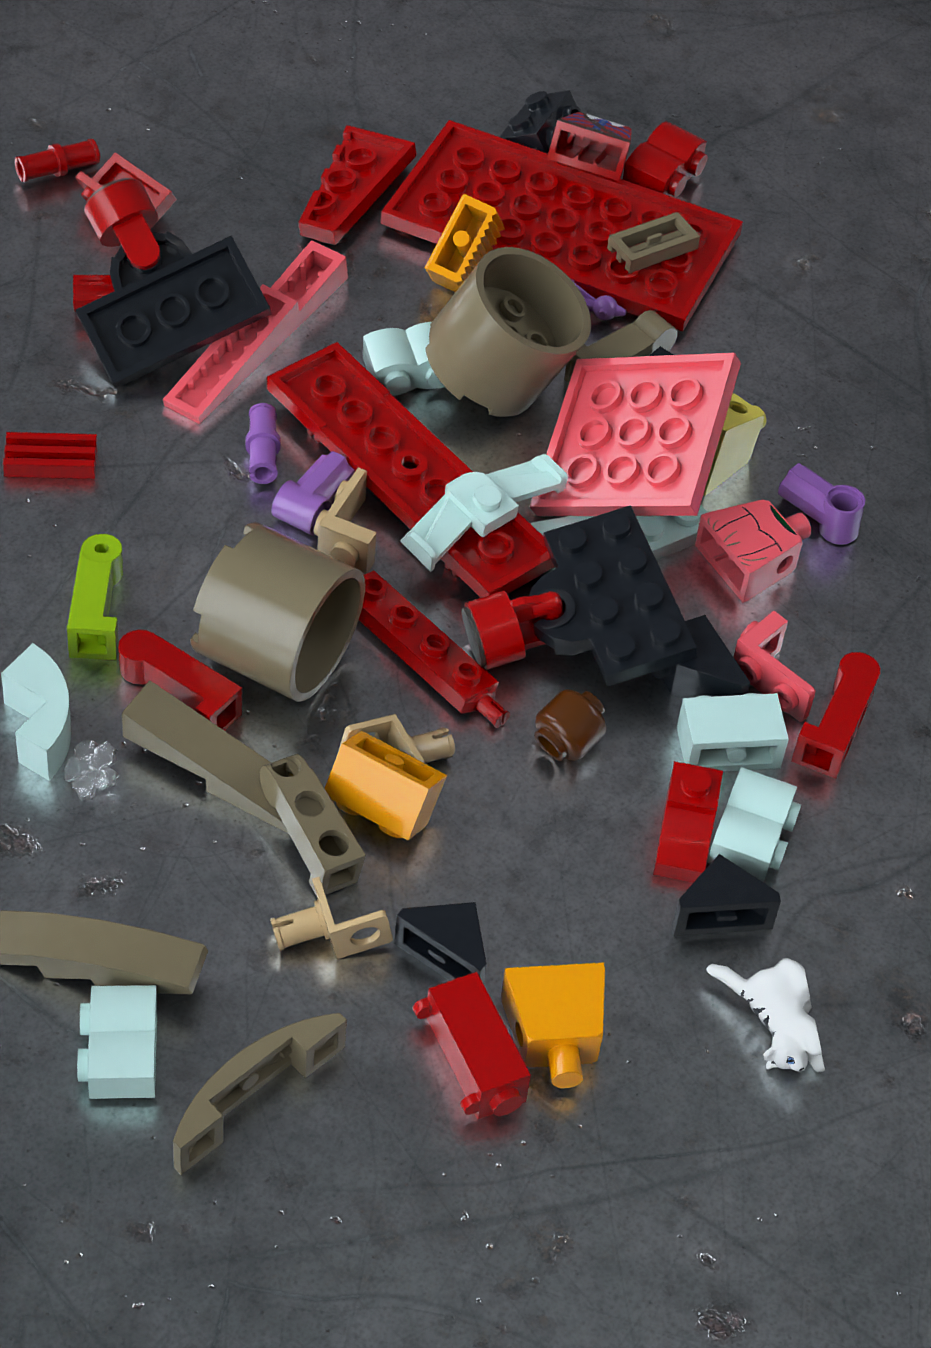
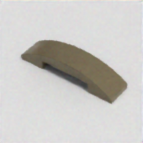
M340 1013L304 1019L287 1025L253 1042L221 1066L196 1094L178 1125L173 1139L174 1168L180 1175L223 1143V1117L288 1066L292 1065L304 1078H307L343 1050L346 1042L347 1019Z

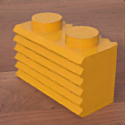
M462 195L424 268L433 282L456 292L482 257L493 250L492 246L497 244L496 238L501 237L499 231L505 229L496 208L468 195Z

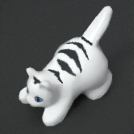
M782 958L774 967L760 970L748 979H744L727 966L710 964L706 968L711 976L745 998L752 1011L773 1035L771 1048L763 1054L764 1060L768 1061L766 1069L770 1070L779 1067L800 1072L805 1070L809 1061L816 1072L825 1071L816 1022L814 1018L808 1015L812 1011L805 969L801 964L789 958Z

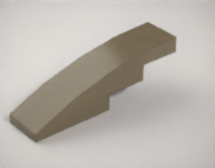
M0 911V965L37 966L45 978L91 979L95 986L156 985L157 993L193 994L208 953V949L204 944L130 925L55 913Z

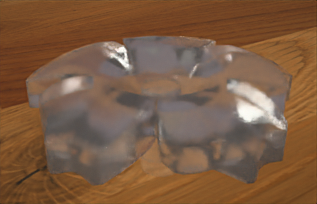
M83 740L75 746L74 753L76 758L70 757L67 761V765L63 770L64 780L73 782L72 788L77 791L80 798L93 799L96 788L104 791L108 787L116 785L119 774L110 766L117 762L116 753L118 749L108 742L98 745L94 741L88 742Z

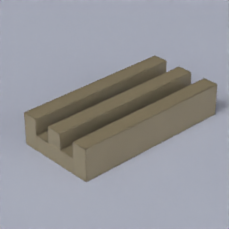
M678 212L609 235L607 249L611 253L617 251L616 259L620 263L626 262L625 269L631 273L698 249L700 236Z

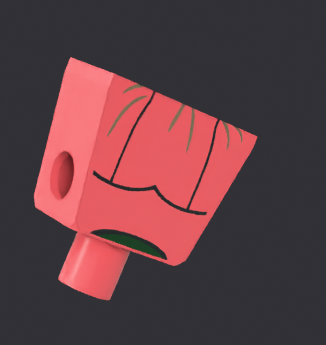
M762 499L702 514L695 546L742 603L795 570L803 544L802 540L810 537L811 526L803 513H796L784 518L770 501Z

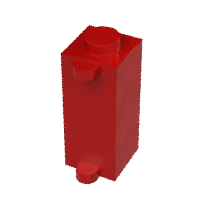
M474 972L428 988V997L417 1001L412 1009L418 1019L427 1018L466 1096L460 1102L466 1115L475 1114L477 1120L492 1114L504 1116L517 1110L527 1100L531 1074L478 973Z

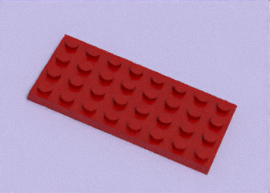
M452 120L446 123L381 211L382 225L437 244L462 195H468L496 208L505 229L499 231L501 237L496 238L497 244L492 246L493 250L502 247H514L536 253L560 268L579 287L595 299L603 295L611 296L619 306L626 309V312L640 316L645 311L654 310L676 330L682 332L739 238L743 225L741 220L622 179L616 181L547 159V153ZM678 212L700 236L698 249L631 273L625 269L626 262L620 263L616 259L617 251L611 253L607 249L609 235Z

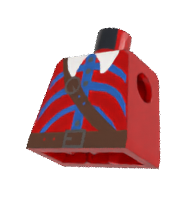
M576 112L557 120L547 159L620 181L631 144L632 129L586 113Z

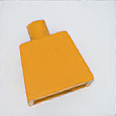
M604 962L505 968L501 1002L517 1049L527 1067L549 1066L552 1085L555 1087L571 1088L579 1085L583 1081L581 1064H592L598 1061L603 1038Z

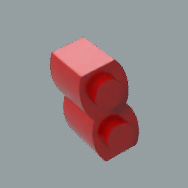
M664 121L652 132L646 142L641 143L630 154L625 162L622 180L677 198L684 190L687 181L693 175L699 176L705 168L708 160V155L705 154L707 141L668 121Z

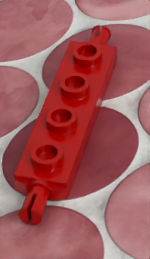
M373 570L364 574L365 596L359 621L460 713L479 711L495 728H499L500 725L503 726L509 719L510 712L493 699L499 681L481 667L480 664L376 571Z

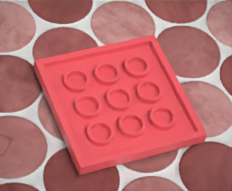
M735 352L577 359L546 453L566 472L568 476L566 488L560 493L554 490L532 497L529 507L536 516H598L630 505L635 516H697L741 366V362Z

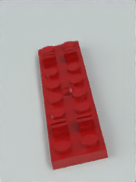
M338 342L267 376V390L308 429L307 433L311 437L314 435V440L318 443L321 442L331 452L334 451L346 457L348 464L355 471L358 467L366 470V487L410 530L445 495L446 484L463 474L473 472ZM518 512L514 519L483 538L470 527L441 558L445 563L444 567L448 571L452 570V575L456 578L460 577L480 598L501 591L509 594L555 567L544 544V536Z

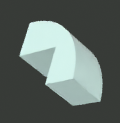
M32 643L1 673L4 704L29 718L15 732L18 763L50 781L62 766L71 743L69 693L66 681L58 665L46 652Z

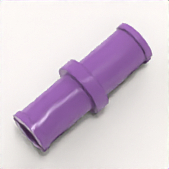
M258 403L249 410L250 432L245 437V449L250 454V479L255 483L268 484L273 482L278 476L276 455L281 448V438L276 432V409L270 404Z

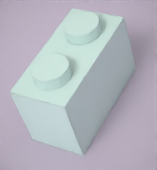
M746 693L743 695L713 697L701 695L693 698H683L677 732L684 763L723 771H740L741 767L748 770L781 768L789 738L777 693Z

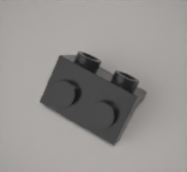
M570 90L548 94L546 91H539L530 95L525 100L526 104L516 116L509 120L508 127L500 137L530 148H536L538 151L548 154L557 120L576 112H581V110L576 105Z

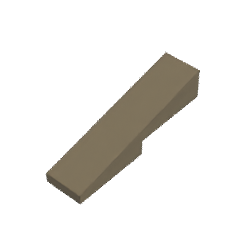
M149 680L122 712L123 737L206 779V792L288 833L275 807H272L267 801L260 783V768L271 762Z

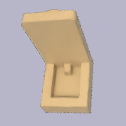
M358 467L349 481L343 480L330 509H323L320 512L314 526V535L318 536V551L359 569L363 574H367L375 563L376 532L351 522L366 498L367 471Z

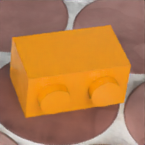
M360 731L341 744L325 785V790L331 800L335 801L337 807L351 815H361L379 825L382 832L391 837L410 840L428 825L447 775L364 731Z

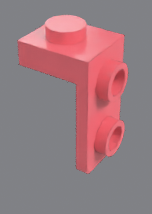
M773 611L760 622H751L743 630L740 638L737 640L733 657L750 681V685L762 694L777 693L781 710L790 714L799 722H803L809 716L816 691L809 683L773 657L781 650L788 620Z

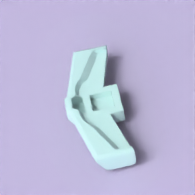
M547 454L539 455L528 462L489 474L480 472L463 474L446 484L445 495L400 541L431 572L435 564L470 527L483 538L517 516L519 505L516 502L554 490L557 493L564 491L568 476Z

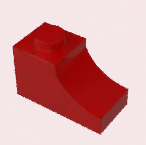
M674 761L665 801L653 875L694 883L704 872L718 807L723 770Z

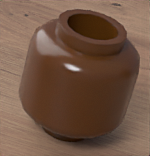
M571 689L563 690L536 715L535 726L537 731L534 734L539 746L557 761H562L564 758L570 761L580 760L606 733L607 726L602 716L605 708L600 700L588 691H584L581 694Z

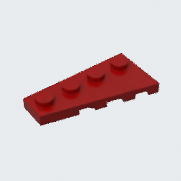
M346 125L343 131V142L341 145H336L332 153L333 162L330 168L324 169L320 177L321 186L319 190L313 192L298 222L300 236L336 245L416 157L415 142Z

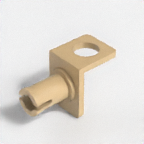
M396 714L348 725L344 730L341 740L342 744L360 731L365 733L375 732V738L423 763L451 758L455 752L452 734L448 735L449 730L443 727L436 731L410 736Z
M319 876L312 878L318 900L314 901V907L276 919H270L280 951L286 947L324 936L325 940L331 939L336 958L340 959L393 941L385 910L373 912L335 925ZM363 928H377V931L369 937L362 939L351 938L354 933Z

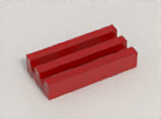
M6 432L5 458H3L4 477L95 479L97 434Z

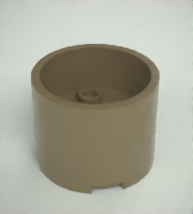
M497 248L482 257L430 324L429 344L425 348L426 355L437 378L456 398L460 400L465 395L472 401L487 407L489 415L501 417L515 416L531 407L585 344L591 330L589 309L583 295L574 282L549 260L520 248Z
M249 523L245 525L243 533L246 536L234 548L227 545L222 548L203 581L193 609L194 612L201 615L198 633L195 632L191 637V645L198 654L290 699L303 702L312 697L325 684L344 655L361 614L365 596V578L363 573L357 568L261 523Z

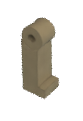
M654 310L645 311L634 323L622 327L588 347L584 344L567 363L564 380L568 383L570 382L577 359L649 356L660 346L669 351L676 341L677 330Z
M294 754L262 766L259 776L263 793L269 804L275 807L310 871L309 884L316 897L317 894L312 878L320 877L325 895L357 883L366 855L313 769H310L307 762L299 754Z

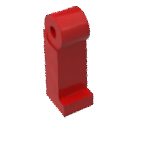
M133 630L123 635L118 645L119 670L121 676L126 681L139 685H146L149 680L224 731L242 716L241 686L148 630Z
M851 652L843 656L840 660L833 685L834 695L821 723L817 727L804 722L798 735L791 762L837 779L872 700L880 675L879 663L872 656L861 652Z

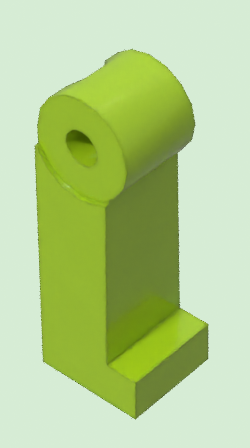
M95 534L88 537L81 546L67 625L69 658L117 661L119 645L118 618L109 617L113 586L123 576L122 544L112 535Z

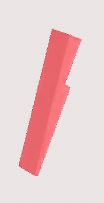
M311 240L271 288L264 284L260 286V290L270 307L271 314L212 342L163 398L164 406L201 424L348 279L346 256Z

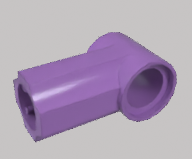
M334 451L328 455L322 454L297 483L289 480L281 486L272 504V516L307 534L315 536L314 526L320 512L323 509H330L334 503L339 485L343 480L349 481L355 470L348 464L346 457Z
M800 463L789 469L779 485L778 495L819 522L820 535L826 541L838 545L853 542L858 537L865 505L863 493L849 485L834 486Z

